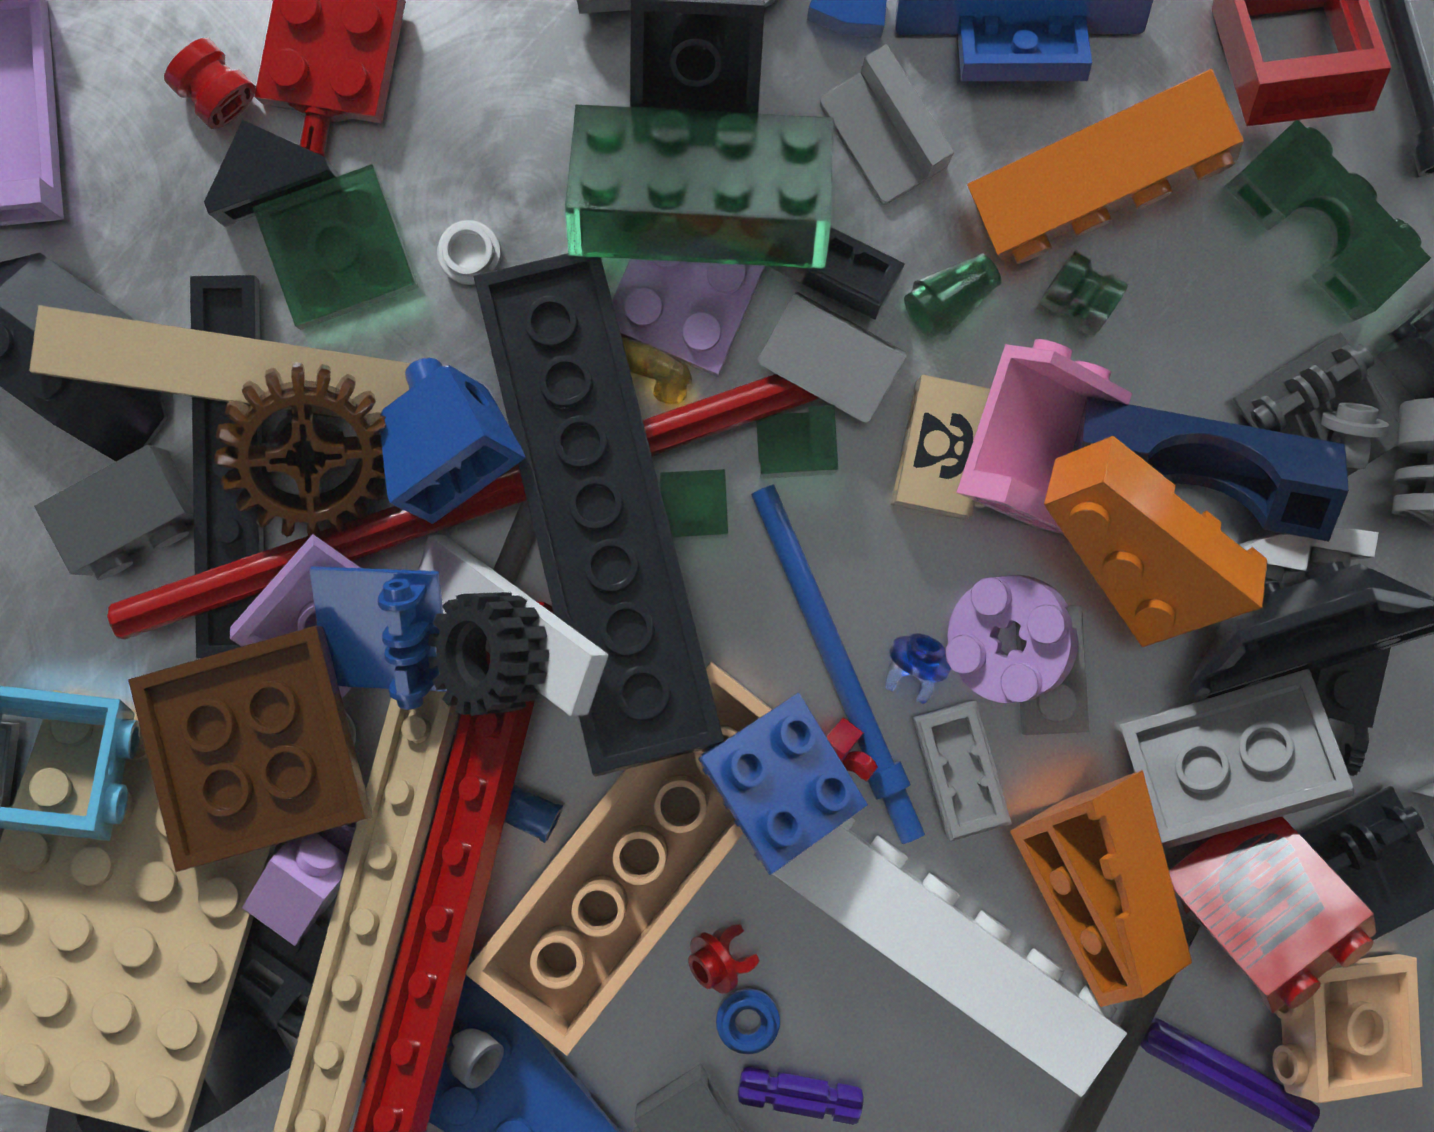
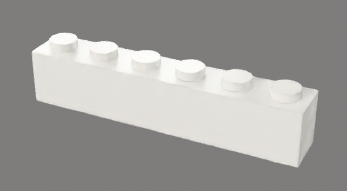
M853 817L773 873L774 876L1081 1097L1127 1034L1112 1019V1016L1117 1011L1113 1004L1100 1007L1091 988L1085 985L1082 991L1077 994L1063 984L1059 979L1065 970L1035 948L1030 951L1027 957L1007 943L1013 933L993 917L981 910L977 917L973 919L954 905L961 895L943 881L928 873L922 882L905 870L902 866L908 857L889 842L877 835L873 842L869 844L851 831V827L856 822V819Z

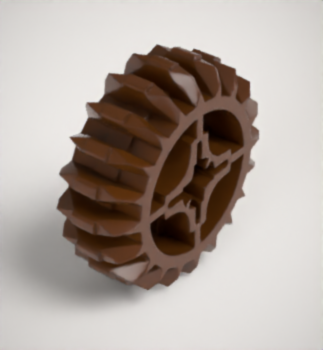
M293 363L291 369L292 382L283 383L280 373L275 368H271L265 372L266 385L269 389L266 393L252 381H247L243 385L242 393L251 407L230 400L226 405L225 413L237 424L225 423L218 425L216 438L230 446L216 451L215 463L224 468H233L222 477L221 484L224 490L234 491L245 488L236 499V507L240 512L250 510L257 504L261 506L256 520L257 525L261 528L268 526L274 517L278 516L282 518V535L286 537L291 536L295 531V522H307L308 536L311 537L314 534L318 537L320 521L328 519L332 529L340 533L345 529L343 511L347 510L351 515L360 520L367 516V507L360 496L377 501L382 499L384 495L383 487L374 478H385L384 461L380 457L383 456L381 435L378 434L387 427L384 420L386 417L380 416L381 412L366 415L376 403L375 395L371 391L362 392L355 398H350L356 385L355 378L350 374L342 377L335 388L329 385L331 371L327 365L322 364L319 366L316 381L305 380L303 364ZM311 405L324 407L340 415L349 423L357 436L344 437L343 431H328L320 427L314 419ZM291 406L292 423L285 432L275 436H267L266 443L250 444L256 429L267 417L280 409ZM301 424L306 426L307 440L311 441V447L315 451V460L311 461L310 477L306 476L304 461H301V456L297 451V442L301 440ZM359 458L354 470L344 482L332 490L320 494L319 482L325 472L334 467L346 466V459ZM256 466H266L267 472H284L291 476L297 484L299 495L285 492L272 485L262 476Z

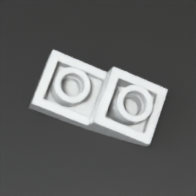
M1334 528L1329 542L1281 533L1256 538L1239 545L1246 551L1253 547L1267 558L1266 581L1282 582L1284 572L1306 571L1309 552H1312L1310 563L1324 565L1342 561L1345 568L1350 567L1351 560L1374 558L1379 532Z

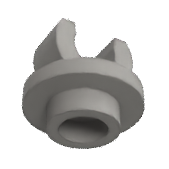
M1341 402L1338 405L1337 411L1323 413L1321 425L1334 430L1330 442L1345 444L1346 463L1349 468L1366 469L1370 456V437L1387 436L1389 424L1377 418L1379 410L1375 407L1359 403Z

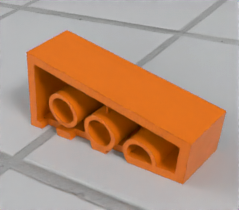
M1211 68L968 183L967 186L997 255L1002 260L1014 256L1016 263L1020 264L1052 249L1049 240L1072 230H1074L1076 237L1085 235L1111 222L1110 214L1133 204H1135L1136 209L1146 207L1172 194V188L1194 178L1201 181L1230 168L1235 164L1234 161L1238 160L1244 140Z

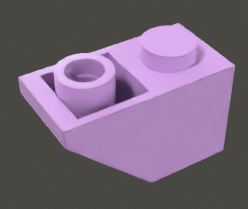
M357 822L287 841L270 859L242 908L295 946L337 896Z

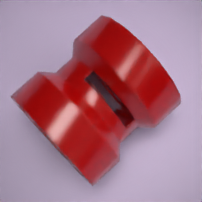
M200 38L184 47L172 59L164 73V81L179 97L191 98L195 103V114L210 129H219L236 119L246 109L255 95L256 86L241 70H231L225 65V54L210 38Z

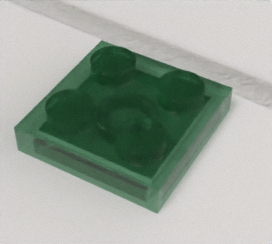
M373 164L252 207L294 325L300 330L419 288L381 180Z

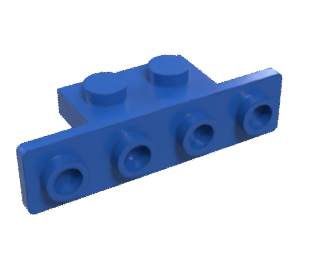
M897 0L895 31L900 35L957 34L961 82L1088 81L1092 66L1089 34L1143 33L1146 29L1153 0Z

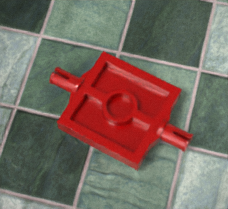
M273 0L254 97L264 105L293 109L303 115L305 120L300 146L324 157L330 122L357 119L382 124L406 1Z

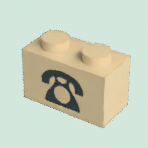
M923 374L920 376L914 386L890 505L961 520L972 517L974 507L984 508L985 505L956 492L990 388Z

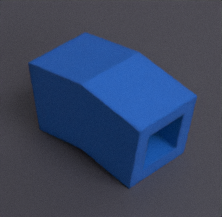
M811 0L807 20L842 35L881 38L885 26L887 0Z

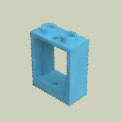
M0 686V725L4 714L104 726L86 816L0 807V829L110 841L113 824H121L127 808L128 789L126 785L121 783L126 759H133L139 746L140 726L138 720H134L135 713L120 699Z

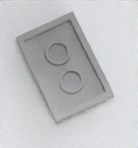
M1309 668L1120 725L1134 771L1143 770L1163 850L1354 796L1353 784Z

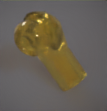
M621 336L630 372L656 380L653 395L658 401L667 404H681L687 398V385L692 384L691 373L687 365L650 344Z

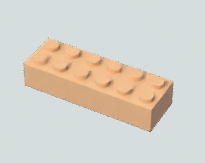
M710 661L706 666L724 741L772 710L714 662ZM707 749L625 769L467 968L466 975L566 1056L743 835L740 826H736L733 820L735 818L731 811L723 805L724 800L709 775H705L702 770L703 766L698 758Z

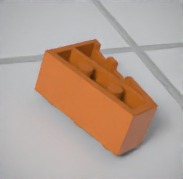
M1111 436L1055 459L1044 506L1139 644L1145 647L1262 608L1267 558L1253 547L1247 551L1221 531V521L1207 510L1202 514L1197 512L1174 493L1176 485L1116 437Z
M1143 770L1062 800L1010 830L1100 1007L1142 998L1192 963Z

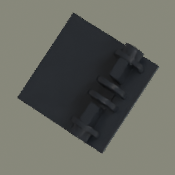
M1389 786L1299 833L1373 912L1376 934L1371 937L1372 940L1434 909V865L1417 832L1424 829V823L1415 808L1409 806L1404 809L1393 786Z

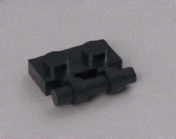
M254 917L231 993L261 1013L258 1017L260 1022L273 1031L279 1026L297 1040L305 1012L294 1004L300 994H303L308 999L310 997L329 927L328 924L319 918L294 946ZM254 960L284 980L277 992L248 972Z

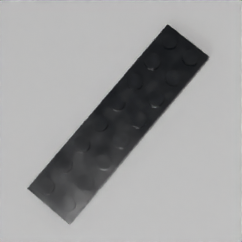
M595 246L473 276L509 427L525 455V459L519 462L518 465L554 615L609 654L588 715H579L593 776L597 777L721 744L724 742L599 247Z

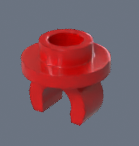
M741 924L719 928L712 935L702 932L691 940V955L688 958L689 967L695 979L704 988H713L721 994H727L737 987V974L750 972L759 963L760 960L757 954L745 955L737 961L730 955L729 944L731 940L744 932Z

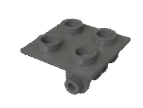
M1341 332L1233 398L1250 427L1331 441L1334 430L1321 425L1324 412L1337 411L1338 405L1341 402L1369 405L1379 410L1377 418L1387 422L1389 429L1387 436L1370 437L1371 448L1368 463L1397 446L1398 421L1368 375L1367 369L1374 365V358L1363 344L1352 348ZM1347 467V475L1349 476L1359 469Z

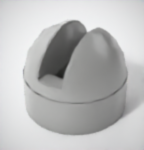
M467 1028L452 1037L454 1046L448 1047L445 1054L447 1067L452 1074L467 1088H476L486 1082L496 1071L503 1058L504 1049L488 1033L475 1028Z

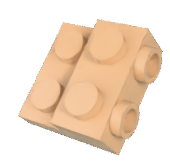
M1393 954L1362 958L1346 968L1337 963L1318 978L1321 986L1306 1002L1293 1009H1290L1285 1004L1275 1012L1281 1018L1282 1045L1278 1046L1273 1053V1067L1278 1079L1284 1083L1286 1093L1316 1103H1325L1423 1087L1416 957Z

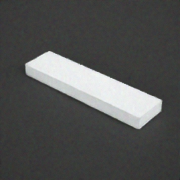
M428 535L418 571H439L443 605L448 600L456 599V595L467 593L512 592V596L520 595L527 600L525 608L534 607L540 615L533 623V626H545L547 638L539 640L540 650L549 649V661L539 662V669L547 672L545 683L534 684L535 688L568 715H588L609 654L448 536ZM487 640L486 651L490 653L489 643Z

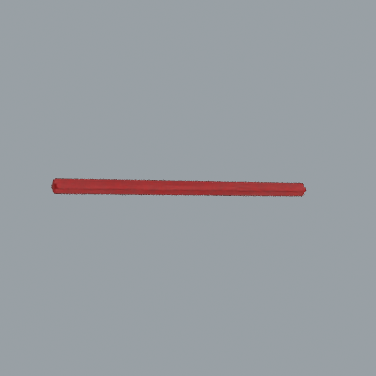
M774 374L644 419L643 424L651 456L653 457L820 398L778 374ZM517 464L434 524L393 506L369 514L363 520L355 519L346 522L345 529L340 533L335 532L332 528L320 531L318 538L350 561L518 504L527 500L519 465ZM306 536L112 603L108 607L107 614L110 627L118 639L126 640L261 593L310 537Z

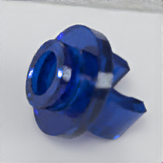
M921 633L896 638L889 650L893 661L888 668L885 687L893 692L897 686V681L902 676L912 675L921 682L916 701L922 704L926 703L933 694L935 682L945 680L951 671L946 660L944 646L933 637Z

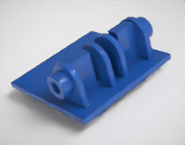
M312 566L309 569L317 626L324 628L338 686L389 689L390 697L397 700L399 708L405 710L416 709L422 706L424 703L423 697L429 691H447V689L436 690L432 680L440 675L439 669H429L428 657H436V647L428 646L429 634H439L440 632L432 623L436 614H444L439 571Z
M800 693L790 697L721 744L705 750L701 753V757L698 758L703 766L704 774L709 775L724 800L723 805L731 811L735 818L733 820L736 826H740L756 852L754 854L756 859L762 862L769 875L779 870L868 805Z

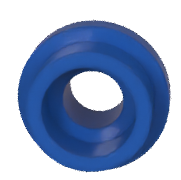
M745 988L732 992L722 1001L717 1011L716 1027L719 1037L728 1048L741 1054H755L765 1050L774 1042L779 1032L780 1017L777 1006L767 994L756 989ZM747 1009L755 1011L760 1017L758 1026L752 1030L741 1029L735 1021L741 1011Z

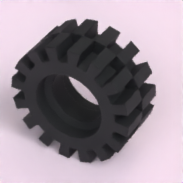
M512 592L456 595V599L448 600L442 606L446 612L445 614H436L432 624L440 632L439 634H429L428 646L436 647V657H428L429 669H439L440 675L432 680L436 690L447 689L442 700L448 706H457V713L475 716L518 711L527 707L525 702L534 701L538 696L539 692L534 684H544L547 672L539 669V662L549 661V649L540 650L539 640L547 638L545 626H533V623L540 615L534 607L525 608L527 600L522 596H512ZM487 640H488L489 648H490V665H489V667H488L487 660H486V641H487Z

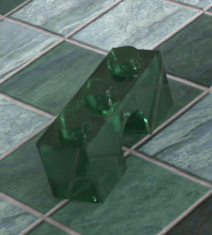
M1296 120L1272 140L1225 187L1267 231L1287 218L1295 210L1313 211L1328 222L1334 237L1333 250L1328 260L1311 277L1353 321H1356L1380 308L1431 257L1420 247L1422 241L1414 228L1401 219L1393 218L1376 201L1377 193L1374 187L1361 175L1354 172L1349 173L1332 155L1333 147L1329 140L1317 129L1309 126L1305 127L1300 120Z

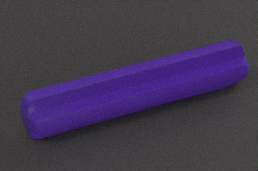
M1159 1018L1151 1019L1146 1025L1139 1043L1145 1052L1293 1132H1312L1315 1123L1320 1116V1109L1312 1101L1286 1093L1283 1085Z

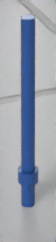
M775 485L762 488L752 493L751 496L848 721L864 732L858 740L861 751L869 755L878 766L868 780L876 800L883 799L902 844L919 839L925 833L905 789L911 784L901 761H893Z

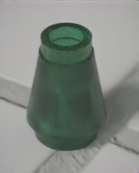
M980 253L972 259H967L916 280L913 283V290L904 296V304L913 323L924 335L929 338H933L939 333L949 335L995 288L1001 285V275L994 262L987 255Z

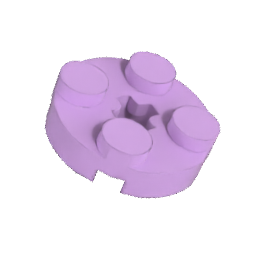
M1025 575L984 578L978 581L972 589L968 590L961 597L953 610L948 626V645L945 651L946 660L950 668L959 673L963 682L971 690L988 700L1005 704L1030 701L1057 688L1070 673L1078 651L1077 629L1072 627L1071 617L1066 610L1069 607L1063 596L1044 581ZM1013 621L1021 625L1019 636L1027 642L1023 651L1012 650L1007 655L1001 649L1002 642L998 639L1001 628H1009Z

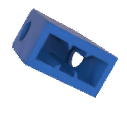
M422 358L411 363L405 371L409 390L382 410L380 416L386 417L384 420L387 427L380 434L389 503L434 524L524 460L525 455L490 391L483 384L450 365L442 366V363L437 359Z

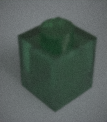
M725 469L660 472L661 495L673 540L728 538Z

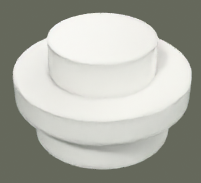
M465 220L457 222L445 230L438 243L437 256L440 266L451 279L462 284L473 285L475 284L473 276L497 270L501 260V246L495 233L488 226L478 221Z

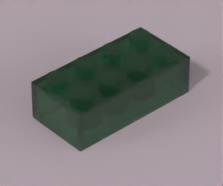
M575 104L565 201L568 255L825 269L831 226L833 117Z

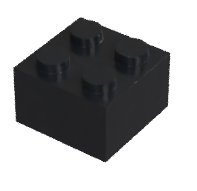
M631 0L630 118L758 125L765 0Z

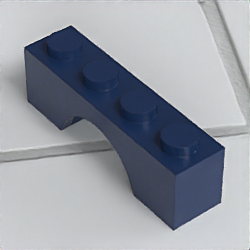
M1086 398L1073 452L1114 436L1173 484H1191L1207 487L1237 500L1252 512L1264 530L1330 541L1349 492L1345 444L1136 405H1126L1098 398Z

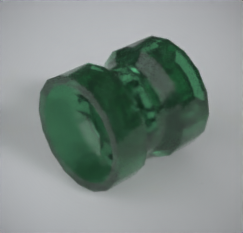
M1074 250L1048 286L1039 304L1055 314L1065 312L1068 315H1072L1075 317L1076 328L1092 338L1105 324L1128 288V283L1114 274L1101 276L1093 269L1091 259Z

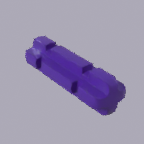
M746 1067L741 1073L738 1086V1101L742 1105L763 1108L764 1104L768 1103L772 1104L775 1111L823 1119L824 1115L828 1114L832 1115L835 1122L851 1125L857 1124L861 1117L864 1096L862 1090L857 1086L837 1083L836 1088H831L828 1085V1081L778 1072L776 1078L769 1076V1070Z

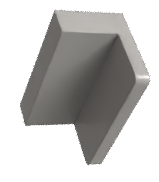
M887 44L864 58L860 73L827 92L820 99L822 110L882 204H889L946 169L954 154L953 149Z
M796 292L792 295L763 348L758 362L770 371L866 423L872 419L902 366L907 352L807 296Z

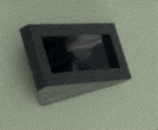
M242 120L204 203L208 214L224 227L341 185L342 182L338 172L324 156Z

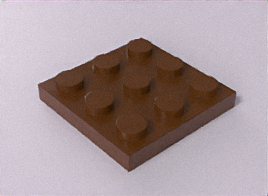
M315 625L128 679L175 872L372 818L325 631L322 626Z

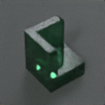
M835 405L810 406L807 412L774 414L756 421L759 479L834 475L838 471Z

